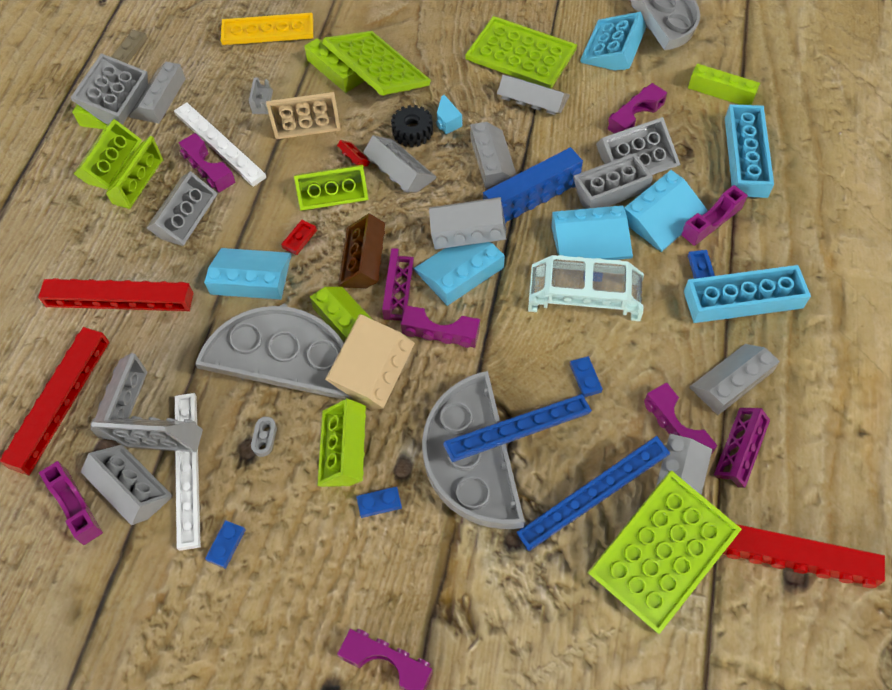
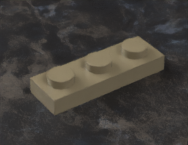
M132 30L111 57L128 64L148 39L146 33Z

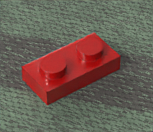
M339 141L337 146L342 150V154L352 160L351 162L354 165L363 164V166H369L370 161L352 142Z
M301 220L281 244L282 248L298 255L316 233V226Z

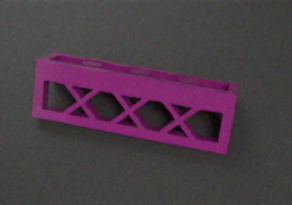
M391 248L382 312L384 320L402 321L406 305H408L414 257L399 256V249ZM399 262H407L409 266L402 270L399 267ZM404 276L407 281L400 285L397 279ZM402 291L405 296L398 301L395 294ZM398 306L403 310L402 315L392 314V310Z
M739 408L714 473L716 478L731 479L738 488H746L770 422L769 417L762 408ZM745 414L751 415L750 419L744 423L742 422ZM745 429V434L736 439L737 434ZM738 446V452L730 456L731 450ZM732 463L731 471L723 472L724 468Z

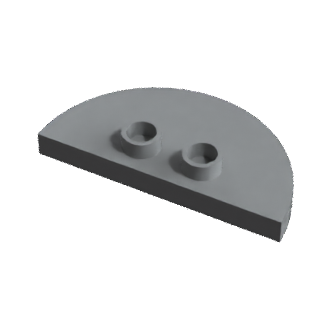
M630 0L632 2L631 6L642 13L646 28L652 31L664 50L674 49L687 43L693 36L700 21V10L696 0Z
M283 306L261 307L243 312L231 318L209 337L195 363L197 369L342 400L346 398L353 400L352 397L325 380L344 344L343 341L324 321L310 313L295 308Z
M488 371L477 373L459 381L448 389L432 408L424 427L422 440L426 473L432 487L441 500L463 518L490 528H524L525 521L506 444L453 463L443 445L449 439L500 422Z

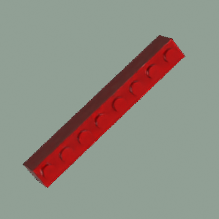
M53 278L43 280L38 298L45 307L190 312L194 293L190 284L185 282L67 280Z
M83 327L76 335L73 344L66 351L65 357L56 367L55 373L50 381L46 383L45 389L40 397L36 399L30 413L25 417L20 429L14 434L10 445L3 452L0 462L8 469L30 476L110 343L104 333Z
M739 524L736 525L742 530L723 552V554L731 559H748L749 562L754 564L767 563L771 564L773 568L794 569L793 571L796 573H813L817 577L824 579L832 577L839 579L842 583H859L865 588H876L885 582V555Z

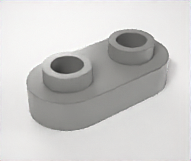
M262 417L255 425L251 448L254 454L259 457L269 455L273 449L277 426L271 417ZM266 427H270L268 431H264ZM265 445L266 447L261 450L260 447Z

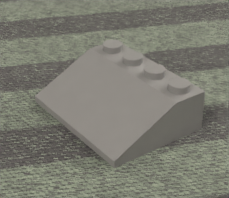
M101 53L71 96V100L105 124L115 119L123 125L148 85L147 71Z
M663 117L603 137L596 143L604 164L635 153L651 175L681 165Z
M137 416L92 422L91 425L126 448L197 452L203 431L195 421L190 419H184V421L172 418L160 420L154 417L143 419Z

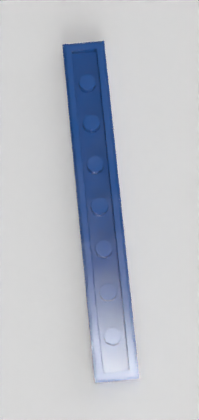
M580 394L449 439L443 445L453 463L589 414L592 410L584 396Z
M655 436L517 531V535L527 550L531 551L670 455V452L658 436Z

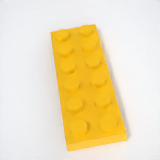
M313 13L222 19V45L314 38Z

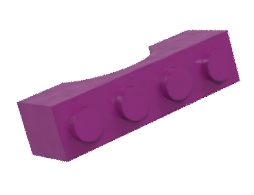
M653 83L644 87L626 105L623 104L616 113L611 114L608 119V130L615 134L634 127L636 122L634 114L643 111L655 113L665 104L667 92Z
M196 133L178 142L181 148L179 152L184 159L187 158L193 169L196 168L202 179L205 178L211 188H215L218 193L236 183L232 171L223 162L209 163L204 161L209 153L205 142Z
M733 185L721 195L708 212L703 215L697 213L685 222L681 236L692 245H697L743 208L748 195Z
M406 305L401 322L402 334L409 337L416 336L429 341L437 340L445 344L452 343L465 348H475L480 331V319L461 316L452 324L438 325L429 320L424 308Z
M667 382L647 393L644 400L645 407L654 414L660 427L665 428L668 434L691 438L711 448V454H713L718 445L705 429H689L676 418L674 407L679 397Z
M59 461L39 472L47 489L52 493L64 511L67 519L65 522L76 540L86 545L103 534L69 471Z
M357 628L356 631L349 630L337 653L341 660L359 669L372 660L382 659L389 661L399 672L400 689L426 690L433 674V669L430 668L429 662L418 658L417 661L411 659L408 652L397 648V651L389 648V643L379 638L374 641L368 638L369 634Z

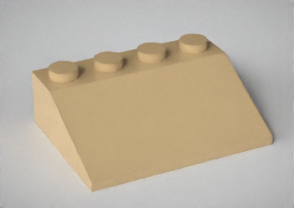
M334 92L266 101L276 139L341 130Z
M360 314L325 380L357 402L366 405V408L369 410L382 409L415 343L401 332Z

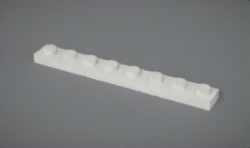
M185 103L174 110L175 115L251 186L254 187L266 179V174L191 105Z
M195 393L175 396L176 420L184 421V419H190L197 424V396ZM198 449L197 452L175 451L177 549L181 551L201 547Z

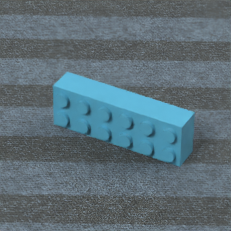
M730 104L725 116L731 185L738 187L748 195L747 197L768 198L774 186L764 106Z
M798 265L689 279L684 289V295L693 323L803 309L811 297Z

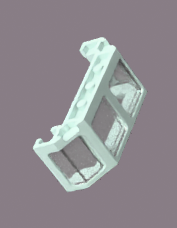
M551 255L532 264L528 312H537L539 304L547 308L548 303L619 309L623 310V315L631 312V321H641L643 314L642 281L644 273L628 261Z

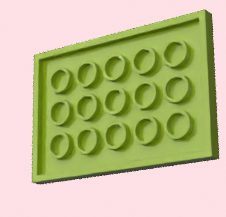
M493 16L465 54V59L521 80L552 89L577 50V44Z
M373 31L323 38L322 44L380 95L398 93L430 85L431 80Z
M671 470L587 573L650 628L660 634L742 529Z

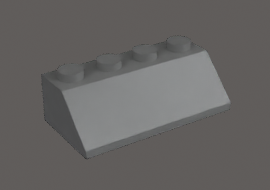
M165 62L156 70L129 114L130 118L158 124L161 122L186 79L180 64Z
M502 75L497 94L502 95L501 99L510 101L512 98L517 100V104L525 106L528 103L532 105L531 108L541 110V108L547 109L546 113L556 115V112H562L570 94L507 75Z
M488 122L470 124V139L485 189L492 188L517 175L503 131Z
M373 135L363 152L368 156L370 162L377 164L380 171L387 173L390 176L389 178L401 185L400 188L407 193L418 192L436 179L432 172L393 139Z
M635 153L574 175L573 177L579 200L585 209L608 207L640 195L651 186L653 178Z
M190 171L180 178L146 228L162 240L184 246L218 193Z
M501 197L429 207L431 236L435 249L506 240L507 229Z
M744 344L689 388L719 415L773 373L780 361L765 347Z
M131 353L119 360L113 370L112 379L106 386L104 398L99 403L96 417L92 422L130 418L147 375V370L136 354ZM91 426L90 430L98 438L113 440Z
M669 434L666 448L670 455L663 459L656 487L667 473L672 470L702 495L712 449L691 438Z
M123 445L88 453L81 473L131 525L148 520L172 498V494Z

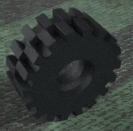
M407 105V108L403 106L401 111L396 110V114L392 115V134L395 141L397 140L399 144L403 143L405 147L407 145L414 147L417 144V147H419L421 143L426 144L427 140L431 139L433 135V119L428 110L424 111V107L418 108V105H414V107ZM411 123L418 124L416 126H407Z

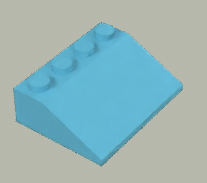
M636 12L599 19L580 59L581 63L615 71L629 69L646 30L642 13Z
M672 170L624 208L628 227L660 252L681 236L685 222L697 213L703 215L708 212L685 179Z
M623 205L552 212L551 229L558 255L592 259L601 258L604 260L633 258L628 220Z
M491 242L444 248L416 266L414 271L448 306L504 268L505 255Z
M221 248L208 267L204 283L210 295L281 300L291 253Z

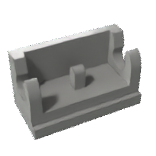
M259 78L253 79L249 97L252 114H268L266 101H271L273 89H271L267 79H265V85L260 83Z

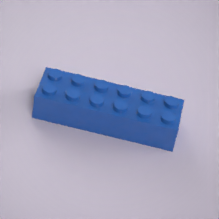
M570 147L484 191L483 200L501 197L506 223L513 218L519 217L522 213L534 209L537 205L549 201L556 195H561L564 191L576 187L573 177L581 173L583 160Z

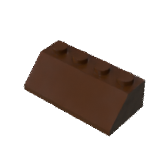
M370 213L347 227L338 283L339 287L367 289L379 280L385 222Z

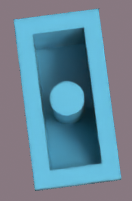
M443 95L437 110L436 125L447 135L462 127V114Z

